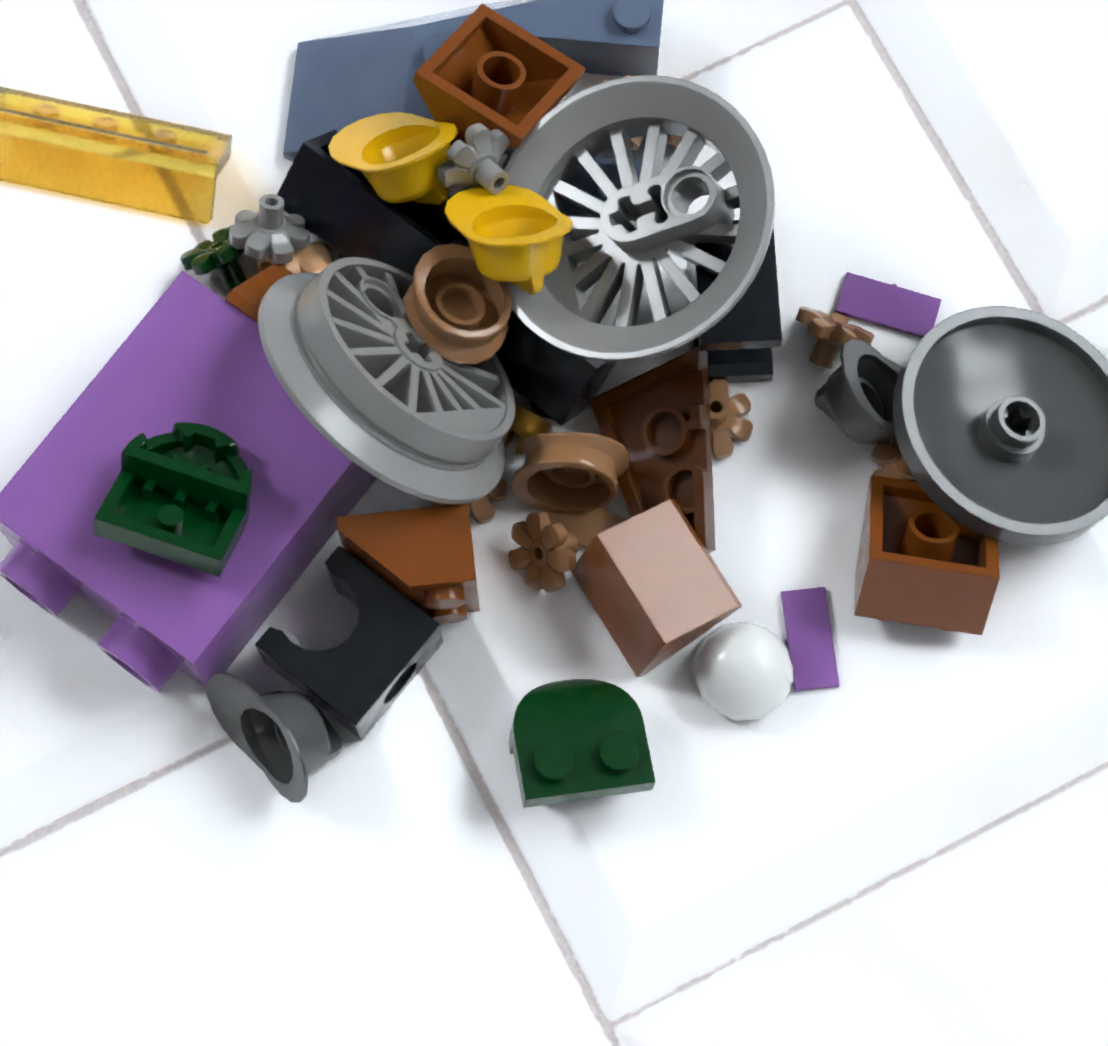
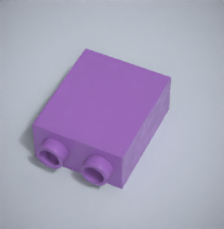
M182 270L0 492V531L13 546L0 562V576L29 600L54 617H58L72 598L79 594L113 619L115 622L100 639L97 646L120 667L152 690L159 693L178 668L207 689V681L211 675L216 672L227 671L337 530V517L348 516L377 478L355 464L326 440L295 406L279 383L267 360L259 335L258 323ZM188 422L215 428L231 437L238 444L239 456L245 462L248 470H252L250 512L247 525L220 577L94 535V517L121 471V453L127 444L139 434L144 433L147 439L157 435L171 433L175 423Z

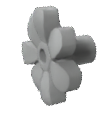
M482 123L473 124L466 129V143L459 139L447 151L446 155L452 161L444 162L437 169V180L445 188L449 187L448 194L451 197L460 191L475 186H483L491 194H498L509 183V175L504 171L509 161V157L504 153L510 145L509 139L499 129L490 131Z
M267 194L259 199L258 213L242 210L236 214L235 224L230 226L229 241L235 249H244V254L247 256L263 259L267 252H270L274 264H285L293 260L294 250H303L308 247L310 231L305 229V219L298 214L284 215V200L282 197Z

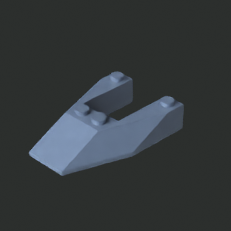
M506 0L484 4L585 67L584 73L623 77L626 75H657L664 0ZM480 5L298 42L283 149L284 158L293 162L303 142L333 130L339 132L344 127L373 115L403 112L434 120L413 82L415 72ZM516 148L504 151L509 159ZM593 157L618 190L621 189L622 185L615 158ZM634 160L639 181L642 161ZM584 167L568 182V184L604 202L608 199ZM562 198L566 216L600 218ZM571 236V241H577L585 237Z

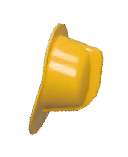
M403 112L381 113L360 119L344 127L333 136L328 148L332 159L342 165L362 171L378 196L385 202L405 203L414 201L416 203L440 205L448 199V189L437 180V169L444 162L452 161L446 153L451 147L450 142L455 138L458 131L455 124L436 122L415 114Z
M507 185L498 194H491L483 186L468 188L451 197L447 201L444 214L449 222L468 240L475 264L485 278L498 282H511L531 295L541 292L544 276L557 269L562 254L563 236L570 232L573 227V221L568 216L559 212L545 198L530 189L514 185Z

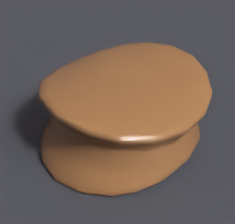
M458 244L437 245L423 254L414 269L413 283L403 298L406 317L411 327L426 342L424 345L434 349L442 356V359L456 364L475 365L491 359L502 346L508 332V321L513 306L510 290L506 282L485 278L480 273L470 247Z
M554 432L528 436L521 444L522 453L526 460L523 466L516 471L511 487L513 494L523 503L542 511L579 513L596 510L607 506L617 495V479L629 467V453L623 444L610 437L595 433Z

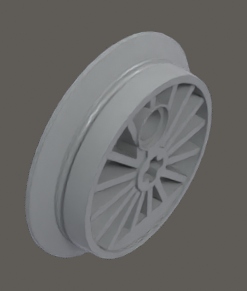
M658 75L629 76L606 81L580 91L560 103L537 123L524 143L515 149L504 169L509 175L508 185L532 190L545 198L562 214L566 215L562 201L563 198L600 217L568 216L573 221L572 230L563 236L560 262L557 269L544 276L541 292L531 295L516 287L513 283L506 282L513 303L512 310L521 321L551 345L580 357L601 361L645 359L664 354L696 339L716 325L743 297L755 279L770 244L776 206L775 185L772 169L760 139L748 121L734 106L711 90L687 80ZM668 134L683 136L662 172ZM647 135L638 181L628 139ZM704 145L717 152L700 167L693 165ZM611 146L613 147L622 188L619 190L593 159V157ZM584 167L608 199L604 202L568 184V182ZM732 171L737 185L723 189L718 182ZM709 195L707 203L701 210L696 213L687 214L689 206L695 199ZM740 208L739 224H732L735 218V209ZM571 236L585 237L574 242L571 241ZM700 242L734 244L726 262L692 246ZM669 251L716 275L717 278L700 295L667 252ZM584 262L579 267H577L578 263ZM659 264L690 302L685 308L672 315L670 314ZM645 281L654 322L636 325L643 282ZM597 282L595 288L593 289L589 298L585 302L584 292ZM621 288L615 326L600 324Z
M345 257L330 263L320 273H294L277 280L264 294L258 309V328L262 347L276 378L286 394L326 440L355 464L376 478L405 493L425 500L445 504H466L485 497L496 487L503 474L505 464V449L502 438L512 426L516 410L515 398L509 378L496 354L491 359L475 365L456 364L442 359V356L434 349L426 347L424 345L426 342L411 327L403 304V298L413 283V276L386 263L368 258Z

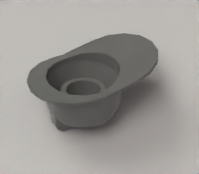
M851 339L842 347L840 355L841 366L817 390L814 396L815 405L831 418L848 438L858 444H875L894 438L896 435L892 403L894 388L902 366L883 356L865 341Z
M225 671L213 673L207 681V697L212 711L223 730L265 773L281 796L292 803L302 802L307 796L308 778L338 756L342 750V740L324 713L306 695L299 691H275L259 695L239 677Z

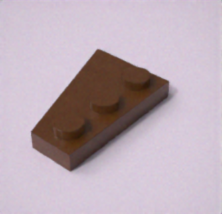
M697 347L589 399L601 435L610 437L623 444L629 453V467L617 480L630 516L633 517L664 501L674 499L706 550L710 553L716 550L708 354L707 351H700V348Z

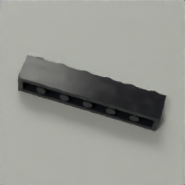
M336 130L302 143L277 193L284 200V211L288 214L302 216L305 219V229L317 235L335 249L340 259L345 257H361L377 260L413 276L414 269L423 254L435 246L458 244L470 247L468 240L449 222L446 215L433 204L416 203L414 201L405 203L385 202L378 196L362 171L342 165L332 159L328 146L333 136L338 133ZM511 310L508 332L504 342L495 353L509 378L511 387L529 401L534 411L545 418L553 419L561 426L590 406L589 399L597 395L617 362L588 359L561 350L540 338L521 321L513 310Z

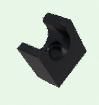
M733 220L732 224H739V220ZM774 228L763 263L743 297L716 325L691 341L692 349L699 347L700 351H707L709 383L713 379L726 380L728 383L772 381L774 374L772 347H781L782 343ZM700 242L692 246L726 262L734 244ZM687 261V278L701 295L717 276Z
M339 545L325 561L331 583L337 593L350 599L359 609L358 623L351 636L338 647L325 651H313L297 646L289 640L283 631L269 627L255 643V646L266 665L362 741L443 644L441 626L438 622Z

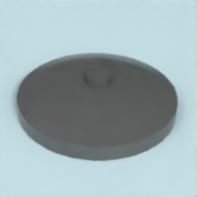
M984 306L964 310L944 319L929 330L904 362L896 381L892 403L894 430L899 449L906 465L923 491L945 513L962 525L991 539L1023 546L1057 544L1081 536L1100 523L1108 515V360L1082 335L1065 324L1041 313L1011 306Z

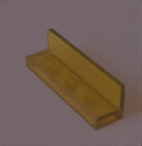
M0 86V181L202 224H208L212 220L216 180L231 157L233 135Z

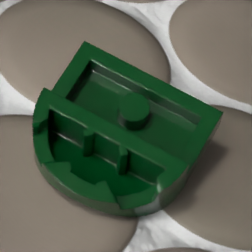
M178 422L174 424L171 433L157 435L147 439L144 433H141L132 439L121 453V471L94 517V535L220 577L248 522L252 470H248L245 462L239 456L236 441L210 426Z
M593 679L561 680L534 688L518 704L509 735V753L514 754L523 808L650 791L653 789L656 781L642 713L635 700L622 688L605 681Z

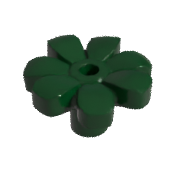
M230 226L213 232V242L205 240L197 244L193 249L184 252L180 257L185 270L193 269L196 275L208 274L210 271L216 270L226 290L233 289L247 280L238 260L241 254L244 253V249H235L231 246L229 241Z

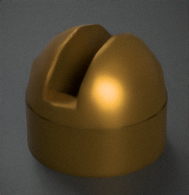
M515 404L516 410L513 424L502 439L504 448H506L515 436L520 438L515 454L523 455L521 444L524 439L535 434L549 433L552 425L529 410Z

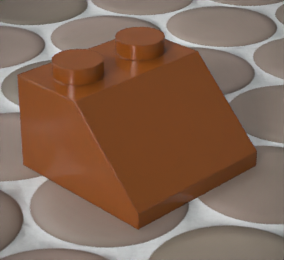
M871 475L855 572L854 615L881 621L937 628L944 631L982 635L1000 579L998 540L979 534L953 519L932 501L917 482Z
M468 503L337 517V529L343 548L439 624L461 622L467 619V612L480 611Z

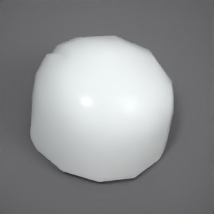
M751 622L722 624L702 638L692 661V673L703 700L713 710L735 721L762 719L781 706L791 690L793 666L787 648L780 638L768 628Z

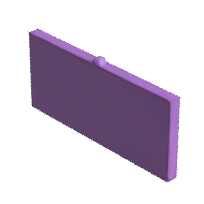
M847 272L835 312L923 338L935 325L942 299L898 287L895 283L891 285Z
M825 587L781 591L787 636L785 644L788 645L789 657L793 666L794 692L839 687Z

